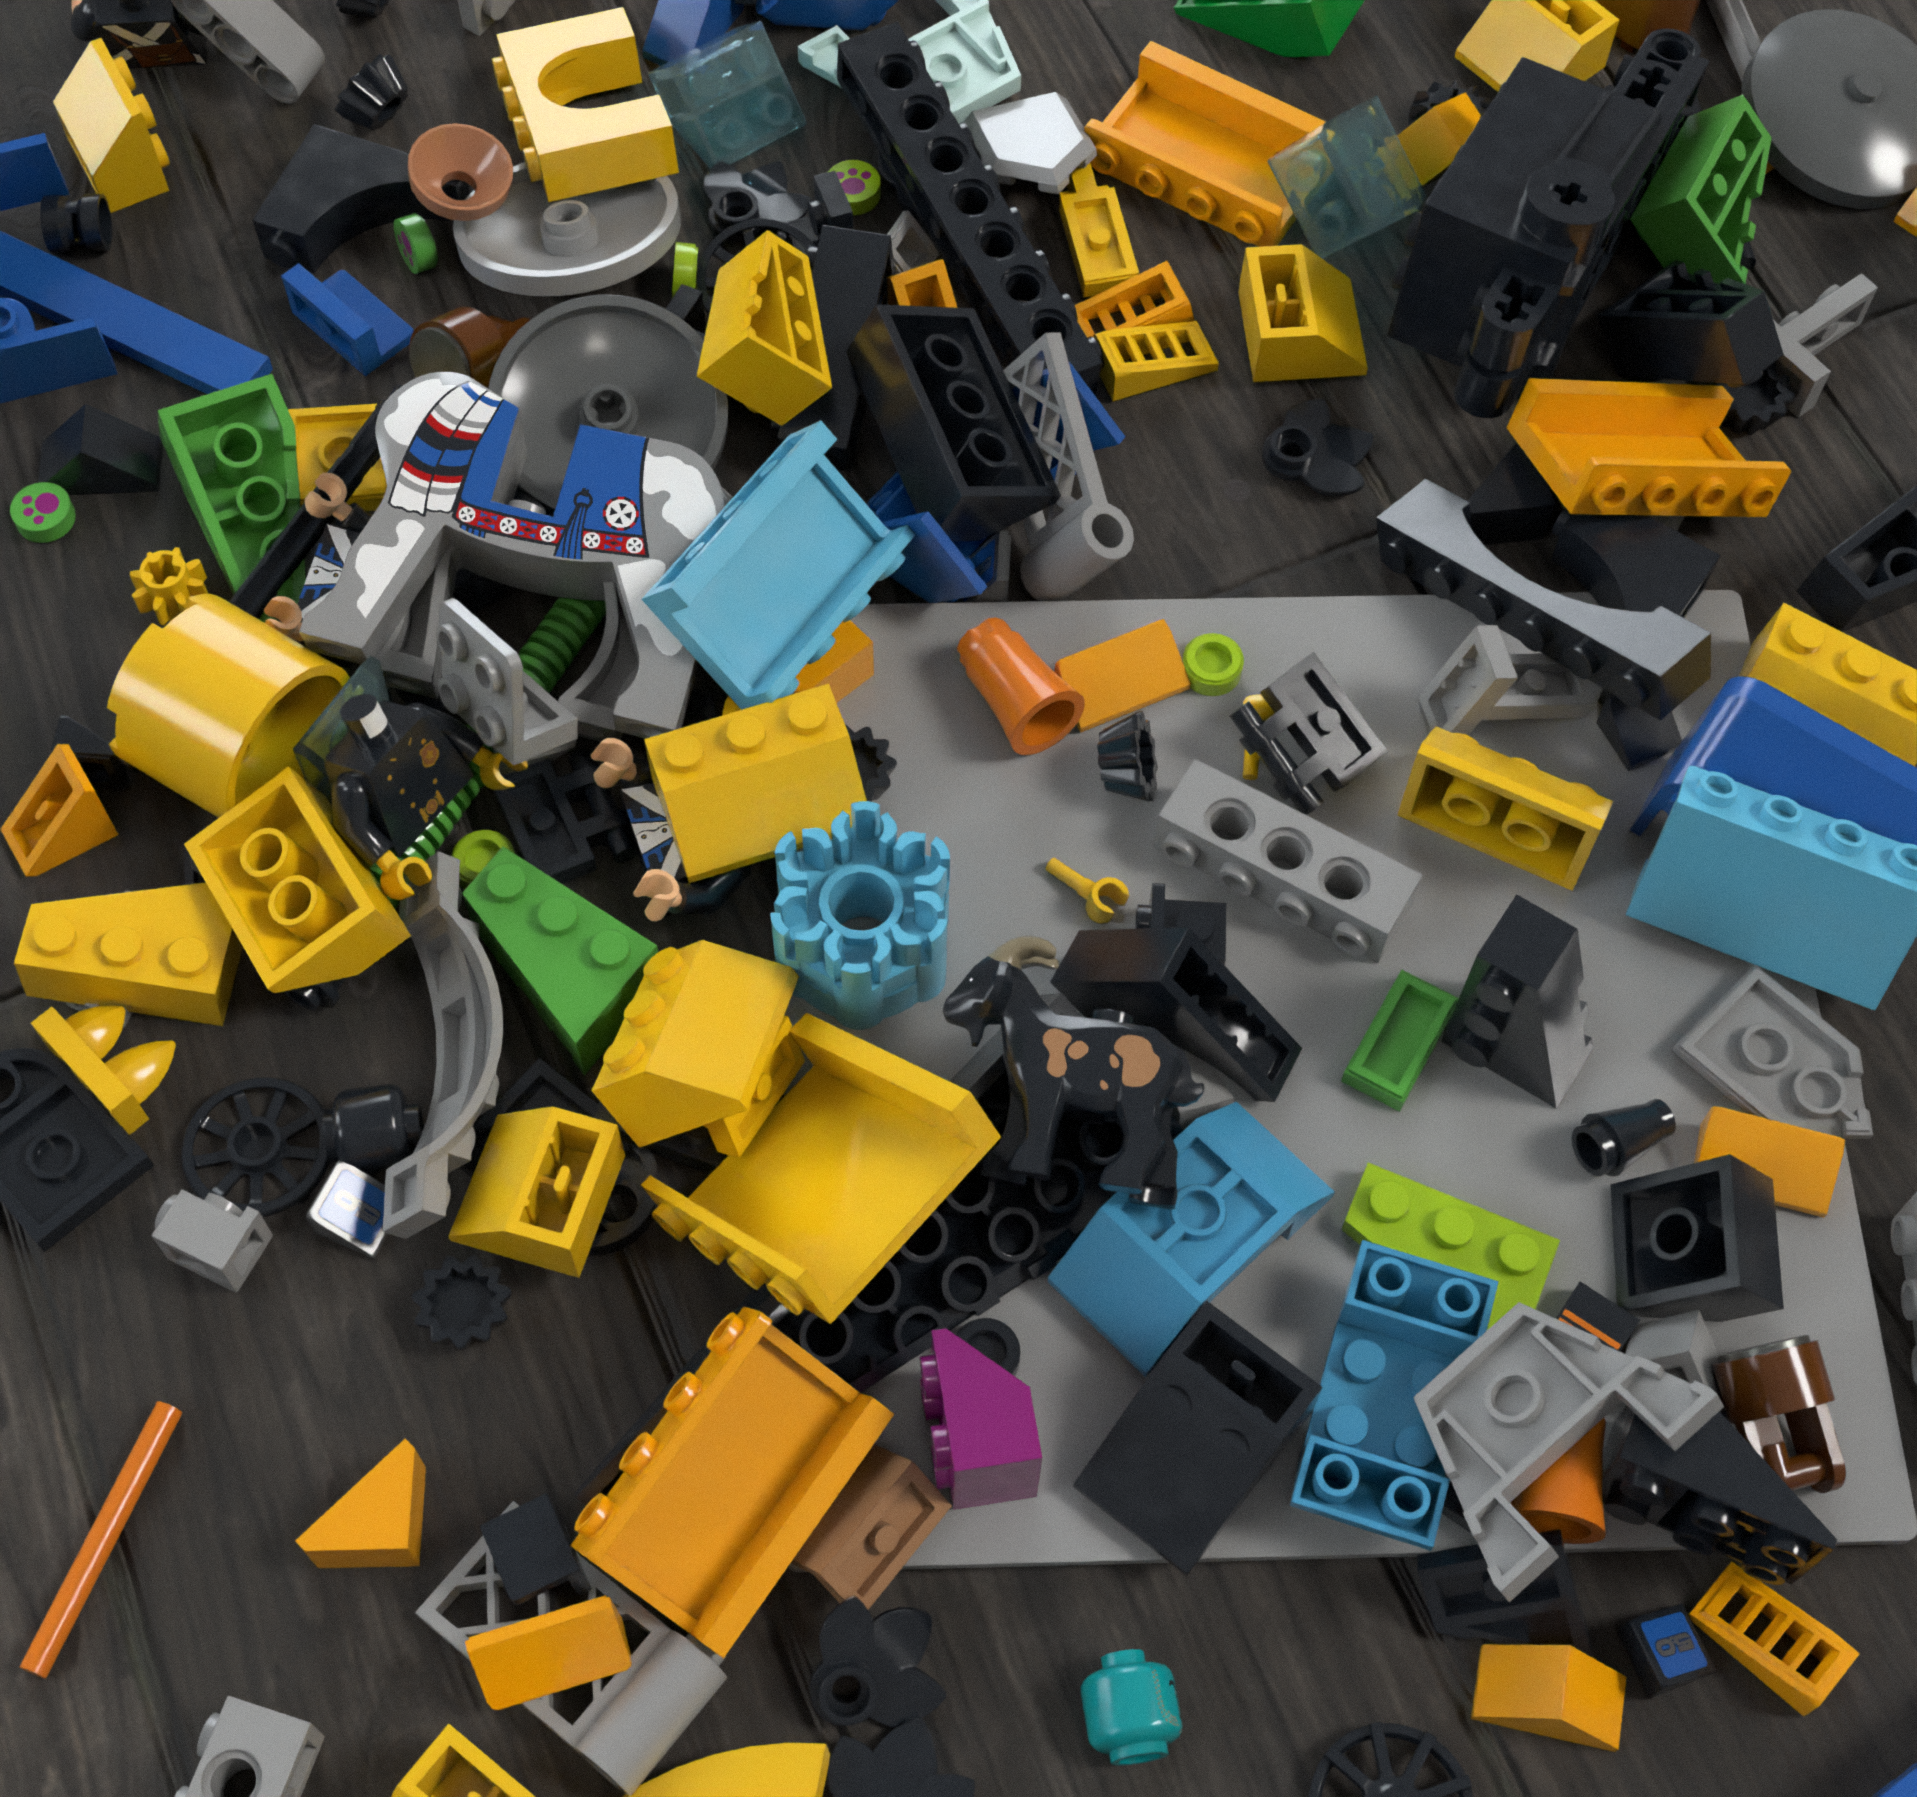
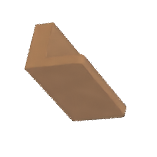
M873 1444L791 1563L814 1575L839 1603L854 1595L869 1610L952 1505L912 1460Z

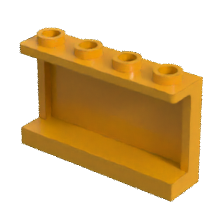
M1150 41L1140 54L1138 78L1103 122L1090 119L1084 127V132L1089 135L1096 147L1097 156L1090 162L1091 167L1096 171L1114 177L1139 189L1147 196L1160 199L1187 212L1195 219L1206 221L1237 236L1240 240L1252 243L1258 247L1278 246L1335 167L1342 131L1339 127L1153 41Z
M1529 378L1506 427L1570 514L1767 517L1791 474V470L1785 462L1746 461L1719 429L1734 400L1723 386Z
M743 1307L738 1315L734 1312L728 1314L714 1329L707 1342V1348L711 1350L710 1354L695 1374L691 1372L685 1373L671 1388L663 1403L667 1413L651 1435L647 1432L640 1434L628 1447L619 1464V1468L624 1472L606 1496L602 1493L597 1494L583 1509L574 1527V1530L579 1534L570 1545L723 1659L894 1416L893 1412L875 1398L858 1392L771 1324L772 1320L764 1313L747 1307Z

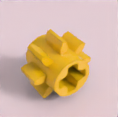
M175 547L172 551L162 550L147 553V557L141 563L140 569L130 571L129 574L136 588L132 597L139 612L142 614L154 610L160 625H165L168 621L173 620L180 613L186 610L187 598L199 594H208L204 584L207 576L201 561L195 559L185 563L178 547Z

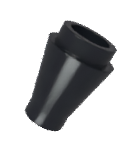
M1653 1099L1644 1104L1587 1114L1582 1119L1581 1125L1572 1132L1573 1150L1582 1167L1594 1176H1602L1604 1174L1618 1176L1661 1140L1675 1133V1118L1668 1105L1660 1099Z

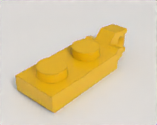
M1089 163L1084 169L1077 167L1069 175L1070 183L1066 186L1067 191L1059 193V212L1083 298L1095 296L1139 274L1115 188H1109L1108 185L1097 186L1091 163Z

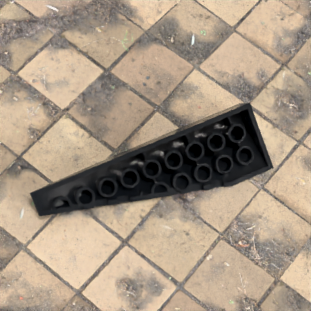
M1062 993L1040 995L1041 999L1055 1014L1084 1018ZM1000 1028L949 1082L972 1093L1002 1138L1010 1105V1088L1003 1060ZM1171 1115L1170 1134L1174 1140L1184 1129ZM1061 1116L1055 1138L1049 1181L1037 1180L1027 1176L1025 1187L983 1181L981 1177L983 1163L987 1154L1000 1143V1138L831 1324L807 1309H804L799 1315L793 1314L770 1293L765 1283L758 1290L753 1289L733 1312L738 1315L743 1307L761 1311L772 1320L771 1324L858 1392L862 1393L931 1348L932 1330L946 1328L950 1331L973 1315L980 1316L1001 1302L999 1298L1028 1279L1035 1280L1057 1265L1056 1261L1066 1254L1097 1211L1117 1193L1116 1191L1100 1188L1099 1182L1105 1167L1122 1154L1125 1139L1119 1122L1097 1124ZM708 1340L574 1493L585 1507L597 1494L602 1493L606 1496L624 1472L619 1468V1464L628 1447L640 1434L647 1432L651 1435L667 1413L663 1403L671 1388L685 1373L691 1372L695 1374L710 1354L711 1350L707 1348Z

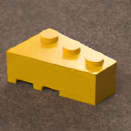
M767 230L718 270L696 377L743 403L750 411L760 413L781 426L832 389L809 257Z
M206 883L31 904L14 965L26 996L82 1005L90 1003L99 1004V1006H123L128 1012L223 1026L243 946Z

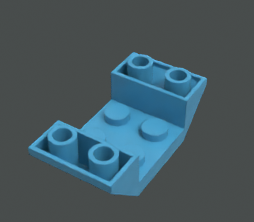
M1237 1102L1196 1118L1173 1140L1178 1151L1176 1171L1178 1196L1175 1209L1132 1204L1128 1198L1129 1193L1117 1192L1097 1211L1048 1276L1047 1282L1145 1378L1154 1370L1166 1351L1206 1301L1210 1303L1280 1235L1288 1241L1334 1196L1335 1191Z
M1362 1240L1319 1385L1323 1388L1311 1413L1301 1449L1290 1501L1291 1507L1429 1551L1433 1549L1450 1479L1445 1477L1446 1472L1413 1397L1487 1331L1499 1281Z

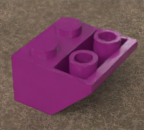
M948 1329L932 1330L931 1355L920 1356L922 1378L919 1380L925 1420L938 1419L939 1425L931 1426L933 1446L930 1447L936 1488L938 1490L950 1489L953 1510L1037 1497L1042 1452L1030 1387Z

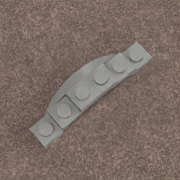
M439 851L425 860L432 872V879L429 883L417 886L409 881L406 874L403 876L405 883L412 888L415 895L400 900L399 917L411 934L410 938L414 942L421 961L432 1001L436 1029L437 1061L433 1097L427 1121L418 1144L410 1156L386 1169L383 1233L404 1239L446 1217V1208L451 1194L450 1185L447 1181L448 1173L471 1161V1153L475 1144V1131L472 1126L478 1116L495 1107L499 1091V1078L496 1075L503 1038V1012L499 987L491 963L479 941V923L463 918L458 912L462 901V892L459 888L460 860Z

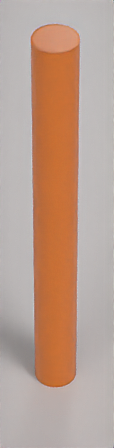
M161 1401L156 1402L19 1666L22 1670L43 1679L47 1678L182 1415V1411Z

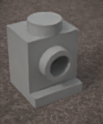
M181 1190L178 1195L169 1197L160 1208L155 1220V1231L151 1236L168 1260L237 1293L272 1239L273 1234L257 1210L247 1206L245 1211L242 1212L236 1205L216 1194L208 1193L203 1200Z

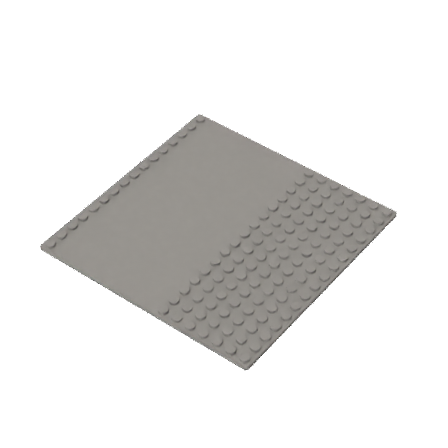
M1704 590L1685 618L1711 632V678L1672 711L1682 740L1723 685L1729 679L1739 676L1751 648L1742 599L1733 590ZM1589 592L1559 593L1569 598L1598 605ZM1436 595L868 604L857 616L851 619L873 641L874 675L837 702V706L845 725L849 726L854 732L864 727H870L874 739L889 740V749L886 754L897 761L895 769L889 776L891 780L890 787L879 799L872 800V802L880 805V816L888 812L896 822L897 841L903 833L908 831L926 833L927 856L931 857V843L936 836L945 843L949 850L950 885L946 983L942 991L933 999L917 1002L907 1010L884 1018L876 1026L865 1030L847 1028L839 1023L834 1016L816 1009L803 998L792 996L784 1015L789 1017L792 1026L807 1012L950 1081L998 1032L1001 1026L1000 1024L987 1025L978 1047H973L966 1028L950 1024L946 1021L942 1012L944 1003L971 969L999 946L1010 939L1020 936L1032 935L1048 940L1057 949L1055 958L1059 961L1060 965L1079 930L1135 929L1137 904L1149 905L1152 883L1165 884V899L1227 903L1225 966L1302 1047V1050L1275 1102L1255 1101L1233 1080L1216 1068L1214 1069L1234 1097L1232 1103H1239L1333 1189L1335 1193L1288 1241L1282 1235L1275 1239L1210 1303L1319 1384L1334 1328L1360 1245L1344 1233L1341 1228L1369 1162L1559 1239L1560 1243L1536 1310L1556 1318L1580 1281L1617 1305L1610 1184L1693 1164L1700 1124L1711 1107L1719 1106L1746 1113L1672 1050L1754 964L1626 916L1638 876L1646 859L1649 860L1668 818V814L1660 810L1641 836L1629 831L1672 753L1628 771L1596 723L1603 708V705L1598 702L1596 707L1585 718L1481 720L1468 735L1484 747L1510 758L1525 759L1543 772L1569 783L1577 782L1587 785L1598 795L1613 801L1573 891L1397 816L1417 752L1422 742L1431 732L1418 696L1475 626H1493L1484 624L1474 614L1448 599H1441ZM997 617L1003 619L1012 631L1018 632L1034 652L1055 672V664L1062 658L1164 619L1172 632L1181 659L1183 658L1185 647L1192 639L1202 634L1217 633L1231 638L1239 645L1243 652L1244 665L1238 685L1227 694L1205 696L1190 688L1081 733L1075 725L1062 740L1052 747L1036 754L1020 755L1013 750L995 714L981 693L967 677L966 668L960 662V653L956 648L960 639L969 629L977 627L985 619ZM1499 629L1508 654L1541 653L1528 649L1520 640ZM1312 652L1317 655L1388 750V753L1348 785L1336 792L1331 789L1321 774L1318 775L1310 783L1324 800V803L1307 816L1423 875L1411 908L1378 963L1364 955L1354 956L1342 951L1333 943L1331 938L1306 925L1296 926L1288 923L1275 912L1274 908L1250 896L1242 897L1229 892L1216 878L1193 866L1182 867L1175 864L1163 854L1162 850L1153 846L1158 815L1194 759L1299 811L1290 797L1283 800L1274 788L1273 784L1277 780L1260 757L1258 779L1246 780L1242 777L1245 748L1239 739L1243 737V734L1229 715L1243 705L1247 696L1260 694L1264 688ZM1588 680L1595 699L1598 701L1603 688ZM1137 711H1143L1145 720H1150L1151 736L1155 740V757L1158 764L1156 772L1157 790H1154L1153 801L1149 802L1106 791L1104 781L1101 780L1098 765L1099 754L1097 744L1099 743V732ZM1287 729L1276 736L1297 766L1308 758ZM1227 831L1214 833L1224 840L1239 839L1235 834ZM1055 857L1083 877L1089 878L1095 883L1106 877L1117 878L1128 888L1129 898L1125 906H1120L1108 896H1099L1102 904L1113 910L1114 916L1108 923H1096L1087 915L1085 909L1086 899L1078 895L1077 891L1047 872L1046 865ZM1271 861L1277 868L1283 870L1295 869L1287 861ZM1328 890L1335 898L1342 900L1352 899V896L1343 890ZM1516 894L1578 929L1584 979L1578 987L1579 1000L1588 1004L1589 1015L1583 1023L1584 1035L1592 1037L1593 1050L1557 1109L1488 1068L1474 1067L1462 1061L1453 1052L1452 1047L1442 1042L1446 1029L1400 1112L1341 1082L1346 1067L1401 969L1459 998L1477 954ZM857 917L846 921L842 925L852 930L865 931L878 927L882 922L870 917ZM1037 966L1022 969L1039 995L1060 993L1050 983L1056 970ZM1760 967L1821 1017L1816 988ZM803 1051L805 1063L784 1092V1096L813 1067V1064ZM1653 1099H1660L1668 1105L1675 1118V1133L1661 1140L1620 1175L1608 1176L1604 1174L1602 1176H1594L1582 1167L1573 1150L1572 1132L1581 1125L1582 1119L1587 1114L1644 1104ZM1845 1146L1829 1209L1824 1218L1775 1205L1784 1309L1724 1322H1704L1719 1355L1803 1335H1809L1810 1341L1818 1340L1835 1396V1400L1828 1402L1827 1405L1844 1459L1846 1478L1840 1489L1831 1492L1819 1493L1810 1486L1793 1490V1492L1836 1537L1837 1542L1835 1546L1906 1544L1917 1535V1520ZM1056 1266L1035 1280L1028 1279L999 1298L1001 1302L980 1316L973 1315L950 1330L956 1335L962 1326L972 1320L992 1318L1005 1323L1016 1334L1020 1343L1021 1355L1015 1377L1030 1387L1042 1452L1037 1497L953 1510V1507H951L901 1570L1169 1563L1073 1487L1076 1479L1149 1375L1145 1378L1047 1282L1048 1276ZM1636 1317V1318L1640 1319V1321L1638 1322V1324H1642V1323H1646V1322H1650V1321L1662 1319V1318ZM1630 1337L1620 1352L1626 1354ZM929 1348L863 1391L862 1394L875 1398L894 1413V1416L874 1444L912 1460L936 1487L930 1447L933 1446L931 1426L939 1425L938 1419L925 1420L919 1380L922 1378L920 1356L931 1355V1348ZM1623 1402L1619 1403L1604 1417L1606 1420L1604 1448L1615 1419L1626 1407V1404ZM1723 1407L1720 1412L1727 1419L1725 1408ZM1310 1414L1198 1562L1417 1557L1419 1554L1475 1545L1478 1542L1470 1532L1441 1514L1434 1547L1429 1551L1291 1507L1290 1501L1298 1461L1309 1424ZM1785 1414L1777 1415L1788 1456H1795L1796 1452ZM939 1489L940 1493L952 1505L950 1489ZM1605 1509L1606 1536L1603 1540L1588 1544L1564 1543L1567 1553L1688 1550L1677 1544L1672 1538L1673 1533L1648 1522L1643 1525L1624 1522L1610 1515ZM792 1563L788 1566L794 1572H807Z

